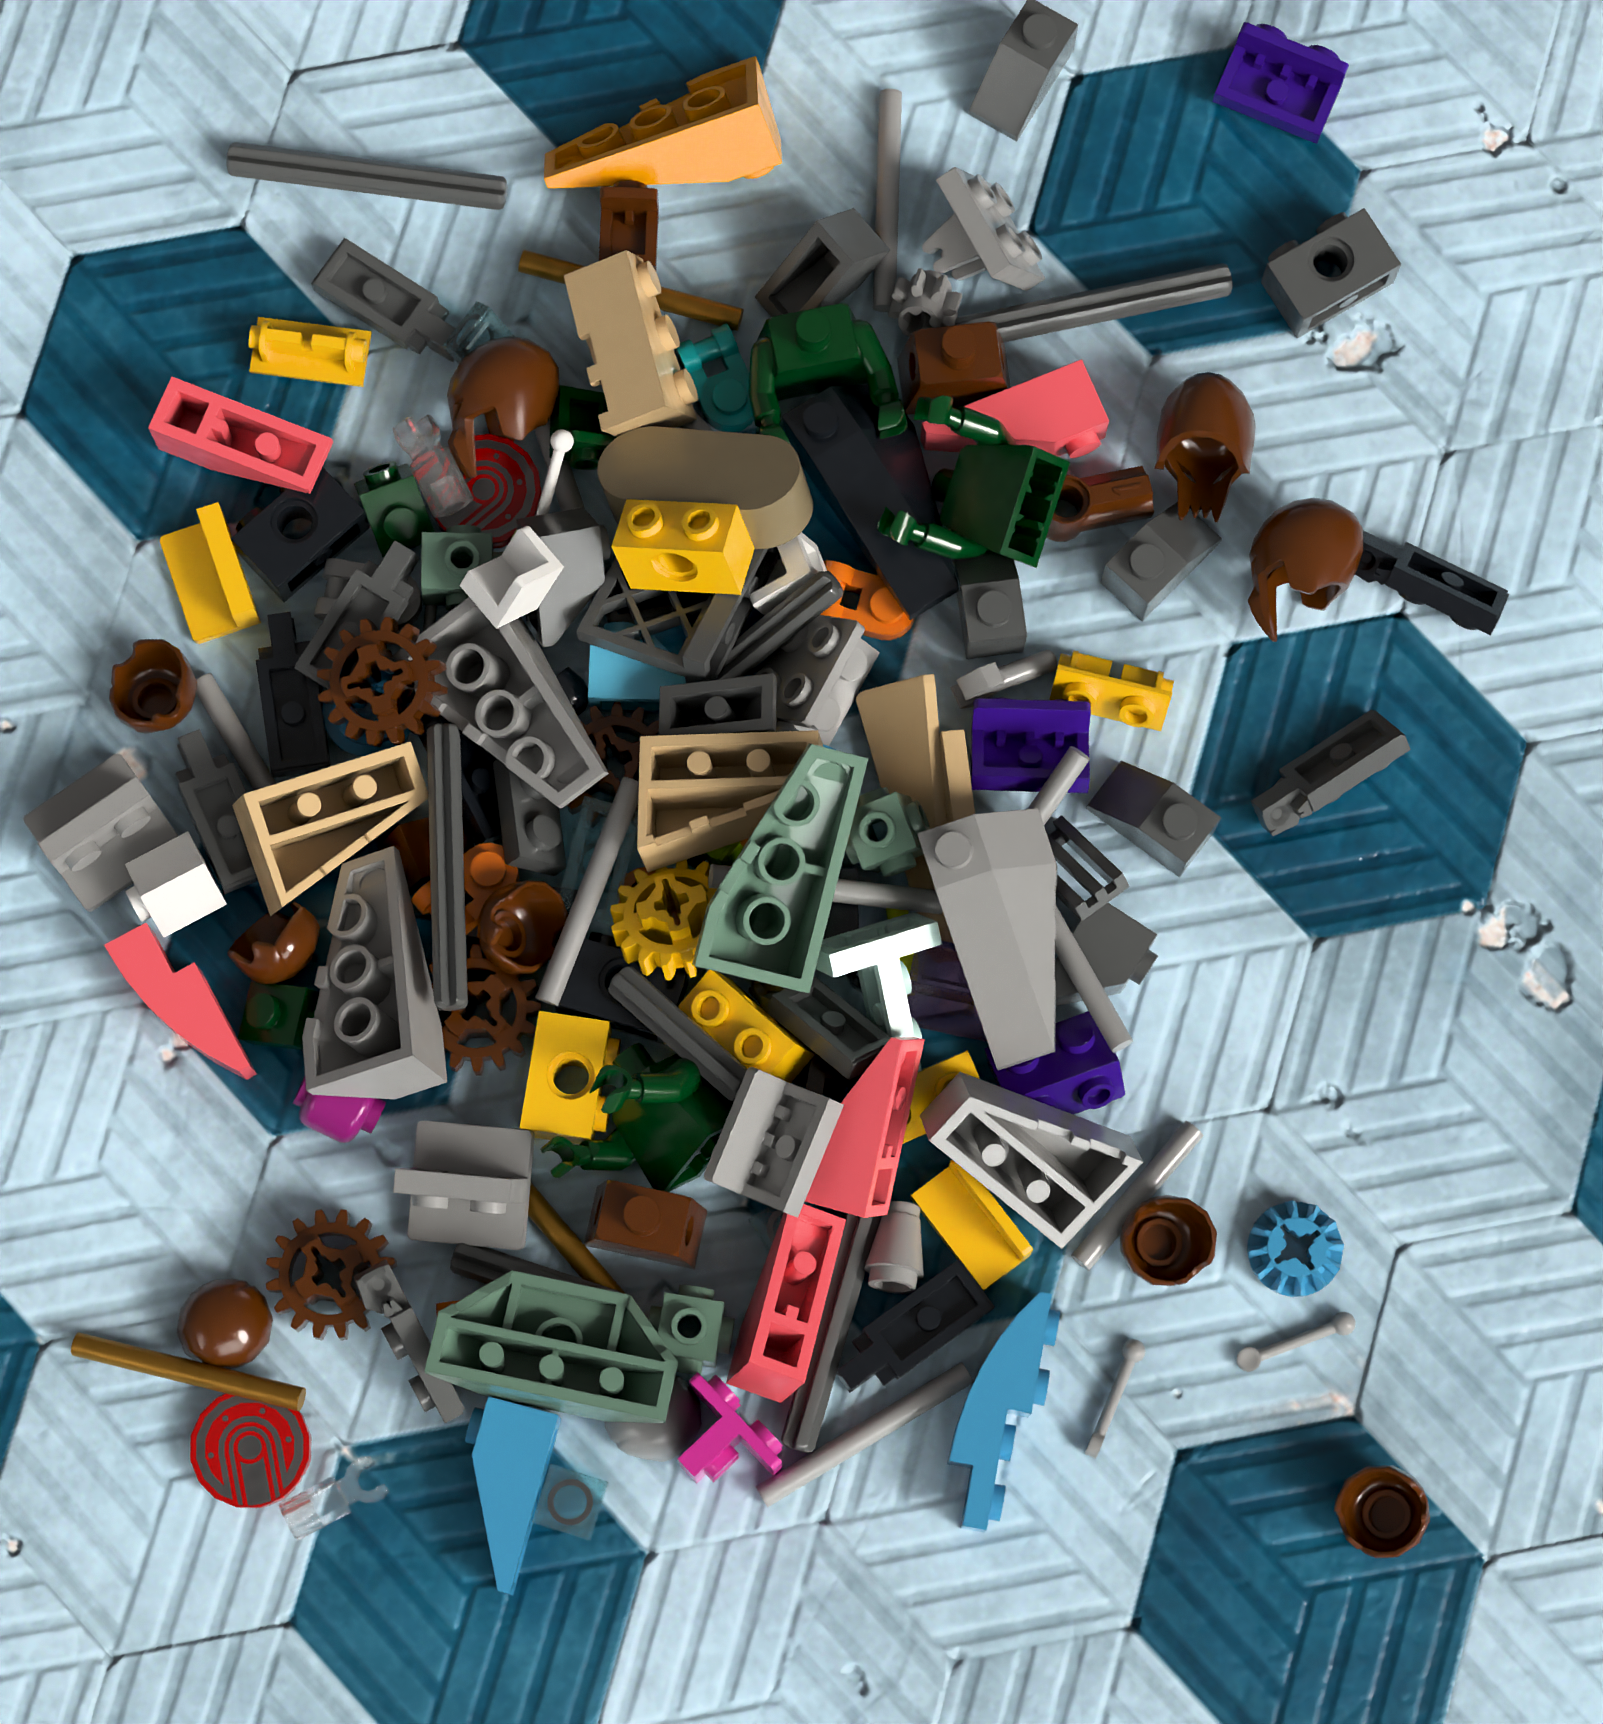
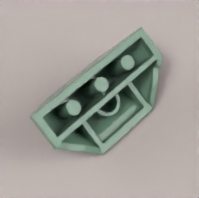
M512 1270L474 1291L459 1302L451 1304L438 1312L425 1374L486 1397L489 1396L504 1401L605 1422L665 1423L678 1361L670 1349L666 1347L631 1295Z

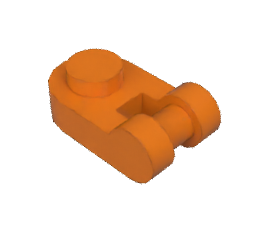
M824 561L827 571L836 577L843 591L846 590L861 595L857 610L840 605L841 597L820 615L856 620L865 627L863 636L878 640L891 641L902 637L911 629L915 618L909 620L878 575L856 570L841 562Z
M491 842L482 843L463 854L464 890L466 895L472 900L465 906L466 935L478 925L480 911L488 897L494 891L519 881L518 868L505 864L502 845ZM431 881L423 885L411 899V902L424 915L427 913L431 914Z

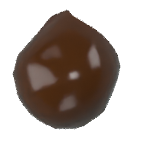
M508 336L491 339L478 345L461 360L450 380L447 398L453 430L447 443L457 466L466 478L477 476L474 438L475 417L484 414L489 434L507 438L514 442L515 439L519 441L524 440L527 434L537 427L546 426L551 416L560 389L559 367L549 351L529 339Z
M1205 372L1188 377L1168 396L1161 410L1157 431V460L1154 469L1164 470L1165 465L1177 482L1179 520H1183L1190 509L1194 518L1202 510L1205 519L1212 510L1214 521L1218 523L1231 485L1241 474H1250L1256 430L1254 414L1244 393L1231 380L1220 374Z
M1320 498L1295 500L1277 509L1267 518L1253 539L1249 553L1253 590L1248 598V603L1257 623L1272 642L1277 641V586L1289 583L1291 589L1300 592L1303 605L1311 609L1324 611L1334 599L1348 589L1357 571L1363 553V528L1353 512L1332 500Z

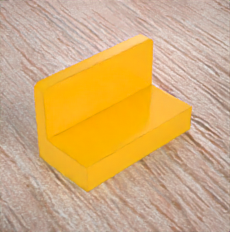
M219 502L196 509L200 523L165 534L160 538V544L192 639L197 644L261 623L237 550L231 540L232 535Z
M953 1160L950 1161L946 1169L910 1195L913 1203L920 1207V1212L955 1258L961 1260L983 1291L987 1290L1029 1258L1033 1251L1030 1243L989 1190Z

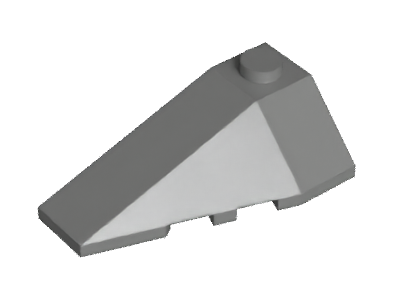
M468 597L419 634L416 643L429 639L437 645L433 654L428 657L429 660H440L446 664L447 669L441 674L435 675V682L447 687L448 692L445 695H433L431 701L441 711L440 715L456 725L465 736L487 750L505 764L509 770L557 807L562 809L609 774L542 649L521 617L496 629L471 598ZM403 648L393 654L396 662L400 660H413Z
M1039 809L973 814L917 833L997 1070L999 1071L1055 1052L1057 863Z

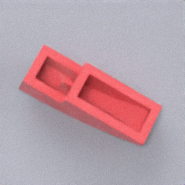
M146 922L104 944L130 986L151 1011L185 1043L215 1064L246 1080L257 1075L207 979L195 962L175 972L156 934Z

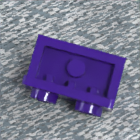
M1244 22L1212 102L1317 144L1343 85L1349 64L1340 60L1335 52L1319 45L1307 47L1287 39L1285 33L1268 24H1257L1255 26Z
M1003 697L975 699L973 701L971 725L972 790L1039 792L1070 746L1079 749L1089 757L1091 704L1085 701H1068L1064 699L1052 701L1017 700ZM1089 761L1067 793H1088L1090 782Z
M1089 1011L1055 1023V1052L998 1071L990 1048H984L988 1066L997 1086L1073 1115L1088 1109L1101 1108L1125 1095L1117 1054L1110 1050Z

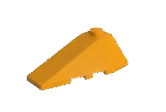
M756 56L710 71L686 82L690 93L666 105H661L655 98L639 106L641 112L636 114L630 120V123L620 128L616 124L605 123L545 153L544 181L548 189L613 186L616 182L626 180L638 181L646 185L729 182L741 177L754 179L767 174L774 166L782 163L781 138Z

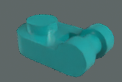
M726 323L710 330V337L696 343H692L688 339L681 342L680 347L674 349L681 368L687 369L694 381L698 394L697 403L710 426L722 432H739L750 426L754 421L748 396L749 371L739 352L733 333ZM720 357L726 370L707 378L702 365Z

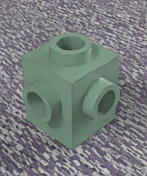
M471 525L451 526L446 529V532H422L421 592L423 605H445L446 610L451 611L469 597L460 587V583L467 572L500 557L503 553L494 552L492 533H481L480 528Z
M887 787L859 796L845 850L850 861L853 864L860 862L863 870L876 873L882 872L884 878L900 874L915 867L917 864L914 858L924 855L917 833L930 829L928 819L921 804L917 800L913 802L910 796L898 792L890 794ZM885 821L888 826V833L883 840L878 841L872 825Z
M679 1285L678 1294L664 1293L662 1307L651 1305L648 1320L666 1347L670 1349L677 1359L678 1366L676 1372L694 1375L698 1372L701 1375L703 1366L716 1368L718 1353H730L735 1318L724 1317L725 1302L713 1300L715 1291L712 1289ZM693 1316L701 1322V1331L697 1336L685 1338L678 1332V1324L684 1317Z

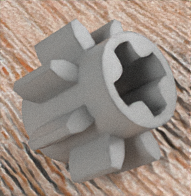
M918 268L911 281L902 277L897 279L891 296L893 300L888 317L898 318V325L902 330V334L910 337L912 332L919 329L955 325L962 294L952 292L951 283L947 279L948 276L936 271Z

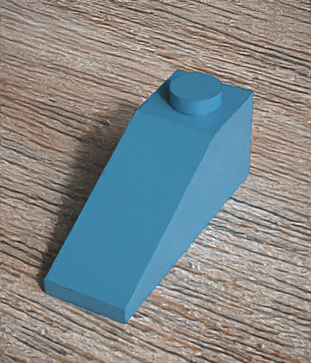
M488 1396L485 1409L474 1408L469 1421L465 1442L474 1445L472 1460L497 1591L513 1596L561 1418L557 1414Z

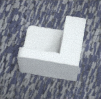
M525 526L516 531L500 557L469 570L460 583V587L497 629L536 610L564 566L532 528Z
M802 532L791 541L777 546L781 559L777 561L765 586L750 594L753 607L764 616L816 573L827 571L818 546Z

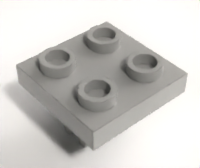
M956 167L936 179L954 211V214L922 245L923 251L928 254H933L942 249L941 258L933 264V269L936 272L945 273L952 270V277L954 279L964 280L987 270L992 278L1025 291L1045 280L1043 273L1037 265V262L1042 260L1041 252L1026 231L1023 230L1019 233L1009 216L1015 211L1014 205L1005 190L997 182L992 185L985 181L981 175L977 174L974 176Z

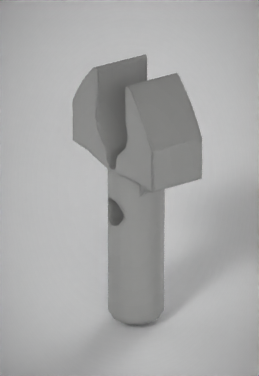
M1044 650L997 667L996 662H993L956 680L958 684L950 688L960 709L972 708L975 699H991L1001 690L1055 671L1057 669V659L1052 651Z

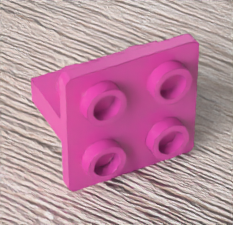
M697 1372L689 1380L690 1388L719 1420L677 1459L680 1467L696 1484L705 1475L714 1483L740 1458L738 1456L739 1453L734 1448L741 1442L772 1476L777 1474L782 1469V1461L777 1455L783 1450L781 1448L783 1445L758 1419L751 1426H748L735 1412L741 1406L739 1404L740 1400L717 1375H714L707 1382Z

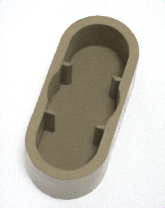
M657 426L640 427L627 431L615 438L604 449L598 462V479L617 525L619 524L626 499L737 504L754 548L769 549L783 545L798 536L809 523L813 512L812 496L797 452L788 442L775 436Z

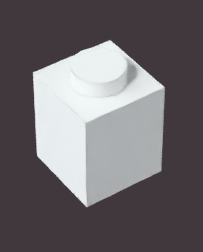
M188 831L125 864L135 885L125 892L141 922L152 917L163 938L227 905L210 869Z

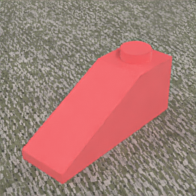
M1082 359L964 406L1001 421L1017 445L1034 446L1058 457L1068 453L1070 458H1077L1094 451L1101 445L1100 440L1105 438L1109 424L1107 414ZM928 421L922 423L920 441L924 450L960 453V450L966 445H977L973 439L954 433L945 424H933Z
M172 376L148 427L158 449L213 471L311 494L333 444V439Z
M891 1037L841 1102V1104H844L805 1202L862 1218L888 1215L925 1039L918 1037Z
M803 1204L798 1218L785 1212L783 1213L742 1322L726 1384L782 1403L805 1383L846 1219Z

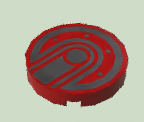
M491 434L474 435L477 476L466 478L457 466L449 446L446 447L432 464L426 484L429 510L442 532H446L448 527L455 525L476 526L481 529V533H492L493 549L502 548L509 544L517 529L516 519L536 516L542 494L540 475L528 452L512 440Z
M223 1394L218 1396L199 1415L191 1434L190 1461L198 1481L215 1499L237 1508H265L284 1500L301 1482L311 1462L312 1436L300 1411L230 1394Z

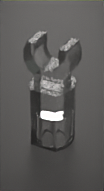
M426 415L417 423H415L413 417H407L392 428L397 443L410 455L413 461L410 469L434 518L450 516L472 502L473 496L449 447L443 448L440 443V428L431 415Z
M365 1456L354 1460L347 1468L345 1477L338 1481L332 1475L279 1503L280 1511L297 1541L351 1513L350 1505L357 1501L376 1503L384 1499L390 1492L387 1485L377 1486L374 1490L365 1491L359 1486L358 1479L361 1472L376 1464L373 1457Z

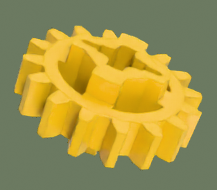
M687 860L676 863L675 868L667 869V867L656 870V873L650 876L637 869L634 872L637 885L634 888L620 885L618 888L621 903L611 905L610 908L614 925L611 926L616 946H621L624 960L628 964L638 960L643 975L648 976L656 967H661L665 980H672L678 968H685L690 978L696 977L697 968L692 963L706 907L717 890L708 886L710 870L708 862L703 861L695 870H691ZM672 911L677 912L681 923L679 926L674 923L673 916L671 915Z

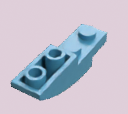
M1039 1292L1017 1314L999 1337L984 1361L965 1399L954 1431L947 1461L948 1465L970 1468L960 1529L984 1533L987 1531L988 1520L1000 1522L1006 1485L995 1484L999 1460L1010 1461L1016 1432V1425L1005 1424L1006 1416L1010 1414L1028 1418L1032 1414L1033 1404L1044 1406L1050 1370L1040 1368L1043 1345H1055L1060 1319V1311L1050 1309L1052 1298L1050 1293Z

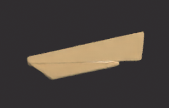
M934 674L920 675L860 692L856 697V703L880 787H887L890 794L898 792L910 796L913 802L917 800L926 814L930 829L975 814L964 730H949L939 733ZM921 855L914 858L917 865L905 871L909 887L935 890L925 856ZM917 912L938 922L942 944L927 949L931 963L935 966L961 964L944 913Z

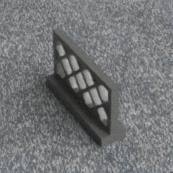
M778 548L754 549L741 595L710 593L706 601L686 608L682 607L675 591L629 590L624 579L625 575L617 558H615L605 577L604 583L600 586L577 629L578 640L683 676L686 683L716 680L753 609L750 594L765 586L780 557ZM618 588H619L620 591H621V593L618 594V595H615L616 592H617V590H618ZM666 593L674 612L644 622L636 604ZM628 607L635 626L616 633L598 627L605 614ZM696 620L693 627H691L689 622ZM681 625L686 640L678 655L654 646L651 635Z

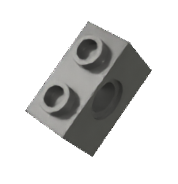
M1365 208L1347 217L1345 212L1338 213L1327 219L1316 229L1318 235L1300 245L1297 240L1289 241L1268 256L1269 263L1266 265L1261 284L1296 338L1301 337L1394 283L1401 263ZM1321 260L1331 261L1339 267L1341 275L1325 277L1317 272L1314 263Z

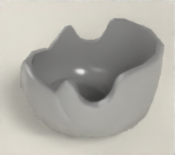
M676 1375L665 1423L605 1422V1429L610 1439L617 1444L618 1449L626 1454L641 1459L665 1462L672 1460L693 1444L702 1425L701 1404L688 1383Z

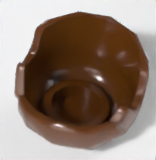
M164 639L138 640L132 645V655L125 662L115 664L112 667V687L109 693V702L115 716L123 724L137 732L147 734L171 729L179 724L192 709L198 687L196 678L187 658L177 647Z
M534 880L515 882L494 891L483 904L478 921L477 936L479 937V946L486 958L501 970L510 974L534 973L548 963L555 950L557 935L563 929L568 917L561 894L547 882Z
M293 901L290 904L294 911L292 917L283 915L278 911L271 917L269 912L250 926L227 951L228 957L253 981L263 985L284 982L296 976L312 960L320 937V926L316 918L297 902Z
M1171 1195L1152 1197L1134 1209L1123 1223L1120 1235V1252L1130 1271L1150 1285L1186 1284L1204 1267L1212 1263L1215 1257L1217 1231L1208 1212L1190 1199Z
M218 1279L203 1284L190 1294L180 1309L177 1335L184 1353L194 1361L234 1369L252 1362L267 1346L270 1340L273 1317L265 1296L255 1286L249 1285L247 1281L238 1279Z
M1369 1465L1345 1480L1335 1501L1334 1511L1337 1514L1345 1539L1354 1548L1374 1558H1393L1404 1554L1421 1542L1430 1522L1429 1503L1423 1487L1415 1477L1394 1465Z

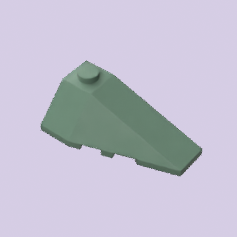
M810 743L807 745L708 903L692 965L810 993L869 758Z

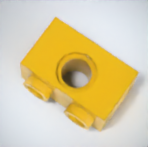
M626 499L611 545L630 589L741 595L755 549L737 504Z
M708 970L678 1005L686 1015L747 1069L754 1067L792 1083L815 1055L797 1037L766 1013L762 1006L734 981L717 971Z
M539 1011L520 1129L533 1131L535 1138L551 1140L556 1136L568 1139L573 1144L579 1145L582 1141L594 1140L596 1132L606 1133L610 1114L603 1113L601 1109L607 1097L602 1096L603 1086L590 1093V1089L600 1069L606 1065H613V1061L620 1053L621 1039L611 1038L612 1029L610 1021ZM568 1066H579L589 1074L588 1083L585 1088L575 1094L563 1093L555 1085L559 1072Z

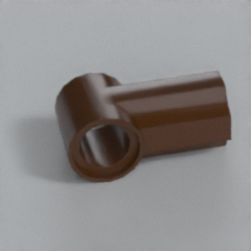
M1143 466L1083 478L1066 475L1058 500L1069 501L1075 506L1077 515L1061 517L1054 513L1046 538L1055 542H1067L1076 538L1083 531L1152 518L1154 514L1153 491L1149 476L1144 471Z

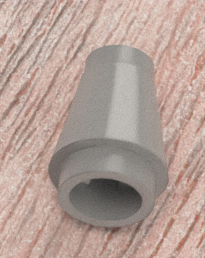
M890 1201L888 1215L881 1217L864 1270L869 1273L868 1285L870 1287L887 1293L909 1294L916 1290L917 1280L924 1277L921 1209L919 1206L904 1201Z

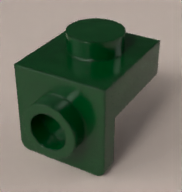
M560 385L550 417V439L557 430L564 429L569 431L573 436L574 443L572 448L565 452L563 460L569 461V465L575 469L597 470L598 462L604 449L617 438L601 431L598 415L608 411L605 395L603 392ZM551 443L549 449V458L552 457L554 450L551 446Z
M394 461L378 464L363 473V480L354 483L382 558L385 557L394 541L411 549L422 545V532H435L416 480L408 464L397 466Z
M251 982L238 1039L253 1045L303 1051L302 1036L306 1018H314L319 992L306 987L279 984L263 985Z

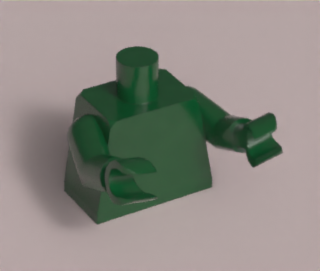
M839 303L766 319L757 341L751 348L748 396L755 426L757 427L756 434L775 436L790 444L788 437L779 425L781 410L778 401L820 393L830 386L868 384L872 402L880 409L878 419L879 439L899 435L906 430L907 419L902 401L898 399L899 393L891 364L872 325L861 319L856 320L848 304Z
M949 396L919 397L913 420H927L933 424H945L954 433L973 439L977 444L966 445L962 448L955 469L944 468L939 470L932 481L931 487L934 498L938 502L943 503L939 516L941 525L951 530L933 523H917L912 516L902 510H899L895 516L887 507H885L878 522L877 530L899 544L907 546L908 541L911 540L916 548L949 559L977 557L985 554L989 549L1030 567L1037 568L1070 462L1034 446L1017 445L1001 421L964 406H959L957 409L952 408L953 399Z
M636 1043L620 1053L613 1061V1065H606L601 1068L590 1089V1093L603 1085H612L616 1088L607 1096L601 1111L608 1114L612 1113V1120L617 1128L605 1140H585L580 1145H574L568 1139L556 1136L540 1149L542 1153L553 1151L560 1156L562 1162L550 1171L555 1178L564 1176L575 1166H580L583 1170L621 1171L637 1161L653 1189L670 1192L699 1178L706 1170L733 1101H729L700 1075L698 1066L693 1061L681 1058L678 1054H675L656 1063L641 1043Z

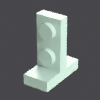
M911 912L823 939L816 970L833 978L858 971L867 1019L889 1037L922 1038L916 1020L911 1017L907 995L911 993L912 989L910 975L904 963L899 960V957L941 945L942 941L938 922ZM919 1064L918 1072L922 1071L921 1064Z

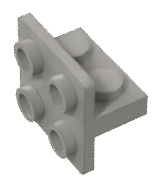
M819 615L768 656L762 669L755 675L773 673L777 678L776 721H787L793 724L799 731L818 730L822 744L830 745L880 653L861 639L865 631V627L856 620Z
M114 754L24 816V823L38 841L37 844L61 874L85 910L89 912L94 911L133 884L125 866L126 863L178 837V834L121 754Z
M749 1067L735 1095L733 1105L717 1144L712 1151L710 1161L704 1173V1179L798 1218L844 1104L786 1082L757 1068Z
M419 1121L416 1129L413 1168H395L393 1193L411 1194L408 1238L419 1241L449 1244L464 1243L470 1246L511 1250L523 1249L526 1243L535 1140L534 1132L514 1128Z

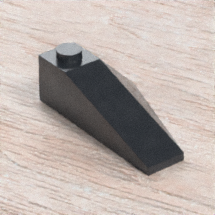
M868 384L830 386L782 415L785 434L789 439L790 445L797 452L801 466L909 620H912L959 591L951 559L916 548L911 540L908 541L907 546L899 544L877 530L878 522L885 507L895 516L899 510H902L912 516L917 523H933L942 527L915 426L905 413L907 419L906 430L899 435L879 439L878 419L880 409L872 402Z

